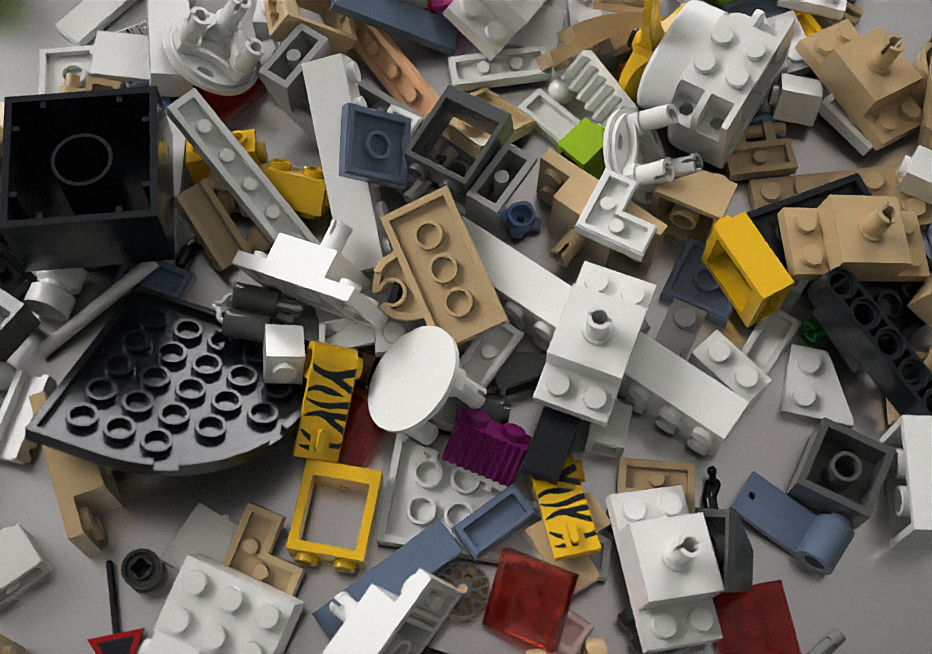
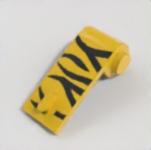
M310 341L308 344L303 376L307 379L292 451L293 456L338 463L354 382L360 378L363 369V359L358 357L356 349L317 341Z
M568 454L557 485L527 475L533 500L538 501L554 562L601 552L600 542L581 484L585 482L581 461H574L572 454Z

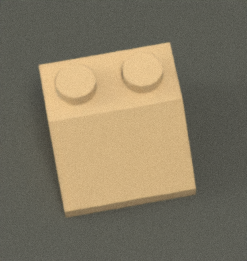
M705 170L674 179L671 182H664L656 186L648 213L668 225L666 233L684 241L687 240L688 236H691L706 243L712 233L713 225L726 215L738 184L730 181L724 175L713 174Z

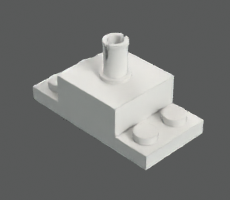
M454 0L442 14L491 61L513 35L532 18L546 0Z
M331 220L330 226L320 245L279 233L268 255L258 250H255L254 254L238 250L232 261L235 266L262 287L280 290L284 298L302 302L305 305L381 331L388 320V317L377 308L379 303L366 295L372 282L341 254L349 235L353 231L350 226L341 221Z
M584 261L576 284H572L547 350L546 363L534 392L533 402L606 427L656 285Z
M682 485L610 494L605 501L643 654L717 642L722 639L723 636L712 598L724 591L703 512L689 514Z
M419 569L415 575L407 579L401 589L400 596L371 584L359 603L346 591L340 592L334 599L342 605L337 606L331 601L329 612L337 616L344 624L323 653L421 654L463 593L453 585L422 569Z

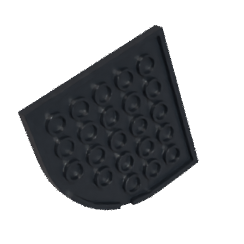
M136 285L26 426L25 437L26 440L124 472L154 476H188L210 473L248 462L265 454L288 438L297 429L301 418V408L307 379L303 376L302 384L264 383L262 343L223 336L222 323L217 320V312L215 310ZM304 339L306 353V349L310 341Z

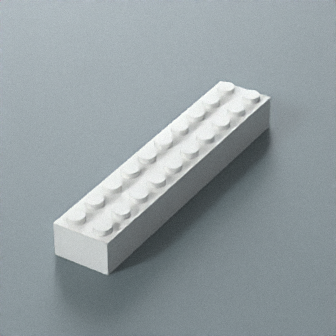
M462 215L510 321L508 323L532 336L533 342L547 352L572 286ZM641 331L618 392L620 396L625 398V404L633 406L632 410L638 413L646 412L656 419L655 423L662 430L669 434L678 433L688 440L686 443L692 450L701 455L708 453L712 457L716 455L749 404V401Z

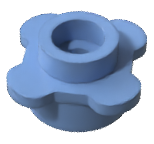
M528 201L515 202L509 208L501 211L500 219L507 223L510 229L509 234L513 238H521L523 233L530 230L537 231L541 226L540 218L535 217V210ZM521 217L524 221L519 222L517 219Z

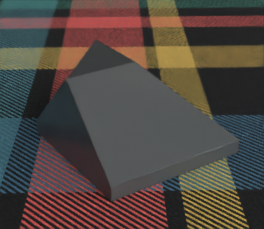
M695 507V513L703 512L724 587L722 592L752 591L754 550L737 510Z

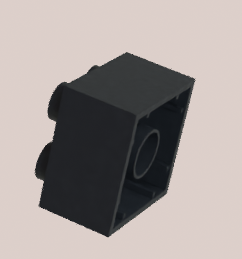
M157 86L5 97L0 186V232L25 272L175 260L173 134Z

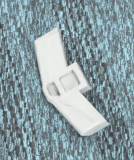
M384 313L388 320L381 331L346 318H340L319 323V342L354 349L375 344V357H383L387 350L403 335L411 330L427 325L425 320L416 323L400 322ZM467 342L457 346L460 357L469 347Z

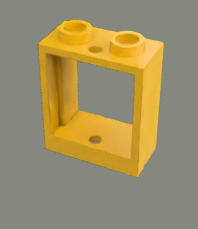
M745 211L734 217L731 215L722 217L712 227L713 230L706 242L701 260L748 328L777 313L795 282Z
M306 459L286 545L290 557H295L294 562L306 566H317L318 562L333 564L332 568L334 570L345 573H355L356 568L366 570L384 484L382 471ZM314 485L367 494L356 550L302 540Z

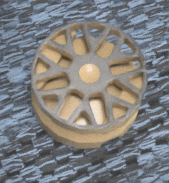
M466 561L454 562L445 567L438 575V578L453 585L463 593L447 616L449 619L458 622L472 621L479 617L487 608L490 597L489 579L484 570L476 564Z

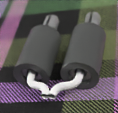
M238 282L234 293H227L222 300H214L211 309L217 312L216 318L222 323L223 336L263 344L265 324H272V317H277L279 311L301 315L304 310V304L302 302L282 299V292L280 290ZM232 298L233 309L228 308L224 318H222V310L219 306L224 305L228 299Z

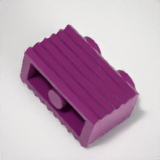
M462 408L441 458L443 461H449L450 464H456L457 467H463L465 470H470L472 473H477L479 476H484L493 482L498 481L500 485L505 484L508 488L515 481L528 451L532 436L527 435L525 430L519 425L513 423L503 425L491 420L490 416L483 410H467Z

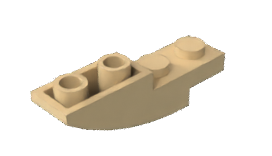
M617 12L600 15L557 32L562 45L535 58L540 70L553 67L555 72L571 65L573 62L571 57L581 53L582 50L597 51L599 56L612 52L613 57L632 48L627 46L632 30L635 27L642 29L643 13ZM659 16L660 22L665 20L664 17Z

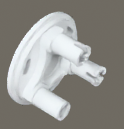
M228 0L224 8L219 9L216 14L209 13L206 9L195 6L190 11L178 13L169 20L163 32L164 50L171 64L186 80L207 92L223 96L240 95L252 88L259 77V61L266 52V47L260 40L256 38L249 40L239 29L241 27L240 20L251 7L252 1Z
M672 103L639 112L632 108L617 110L610 116L605 127L603 137L605 167L639 182L631 202L645 211H649L654 190L658 184L671 182L674 179L703 171L701 168L703 167V160L699 153H693L676 159L666 157L664 154L661 140L655 129L678 122V112Z
M423 326L403 335L384 354L371 379L368 392V407L373 421L380 428L391 433H406L419 442L429 445L438 435L437 426L429 422V420L443 407L449 397H457L470 408L477 409L484 404L486 398L482 395H487V390L482 385H478L468 378L466 371L459 367V351L454 338L442 328Z

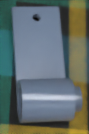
M755 471L751 472L728 508L730 510H737L739 516L813 570L826 575H831L855 536L854 531L851 529V522L844 516L835 512L830 513V515L820 514L816 516Z

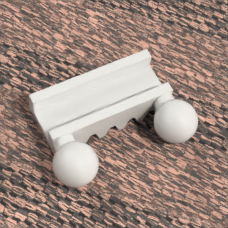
M582 50L563 73V76L553 80L548 88V95L560 105L569 103L573 99L574 93L577 92L578 96L576 98L586 103L585 110L593 112V120L601 122V126L604 128L608 119L615 111L623 108L639 110L592 50Z
M0 362V391L8 390L0 409V460L24 464L32 460L29 450L37 447V443L26 440L25 428L34 417L28 396L44 391L50 397L57 388L56 381L49 375L43 374L42 377L28 375L23 370H15L8 362Z

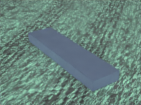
M331 0L330 11L447 55H451L456 49L457 28L445 17L401 0Z
M438 519L343 591L349 593L358 603L371 584L400 596L404 583L412 575H415L419 569L433 575L464 551L444 523ZM334 598L313 613V616L330 641L344 624L337 616L329 612L331 601L337 606L342 605Z

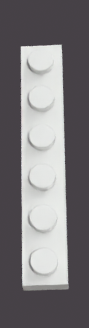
M193 88L167 106L165 109L167 116L272 245H274L279 233L320 245L319 241L196 88Z

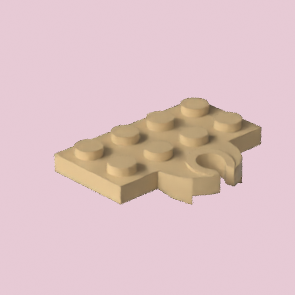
M447 185L380 217L394 251L383 257L373 270L375 272L372 284L373 294H384L392 284H400L403 289V295L398 302H384L379 306L384 313L400 322L416 323L425 320L427 326H436L449 333L454 338L457 346L510 322Z

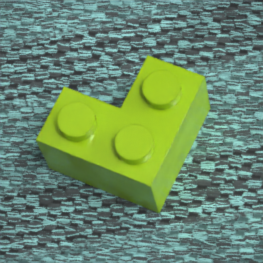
M585 117L557 143L556 152L600 180L606 168L603 154L605 128L599 124H594Z

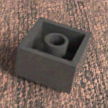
M824 417L811 434L786 494L792 499L824 514L838 513L851 522V527L857 529L870 518L897 450Z

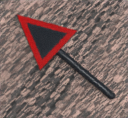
M107 560L106 574L113 634L87 639L96 654H137L145 628L125 632L120 631L114 563L112 560Z

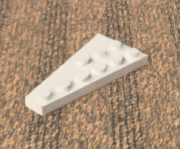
M397 433L376 543L401 548L440 519L464 551L457 557L473 560L453 534L452 527L507 487L500 485L498 482H493L491 479H486L484 476H479L477 473H472L470 470H465L463 467H457L456 464H450L449 461H443L440 452L410 440L409 436L403 433ZM528 500L537 512L536 518L477 561L549 572L525 535V529L542 520L538 502ZM597 534L601 552L588 554V557L601 575L598 581L606 582L608 579L612 540Z

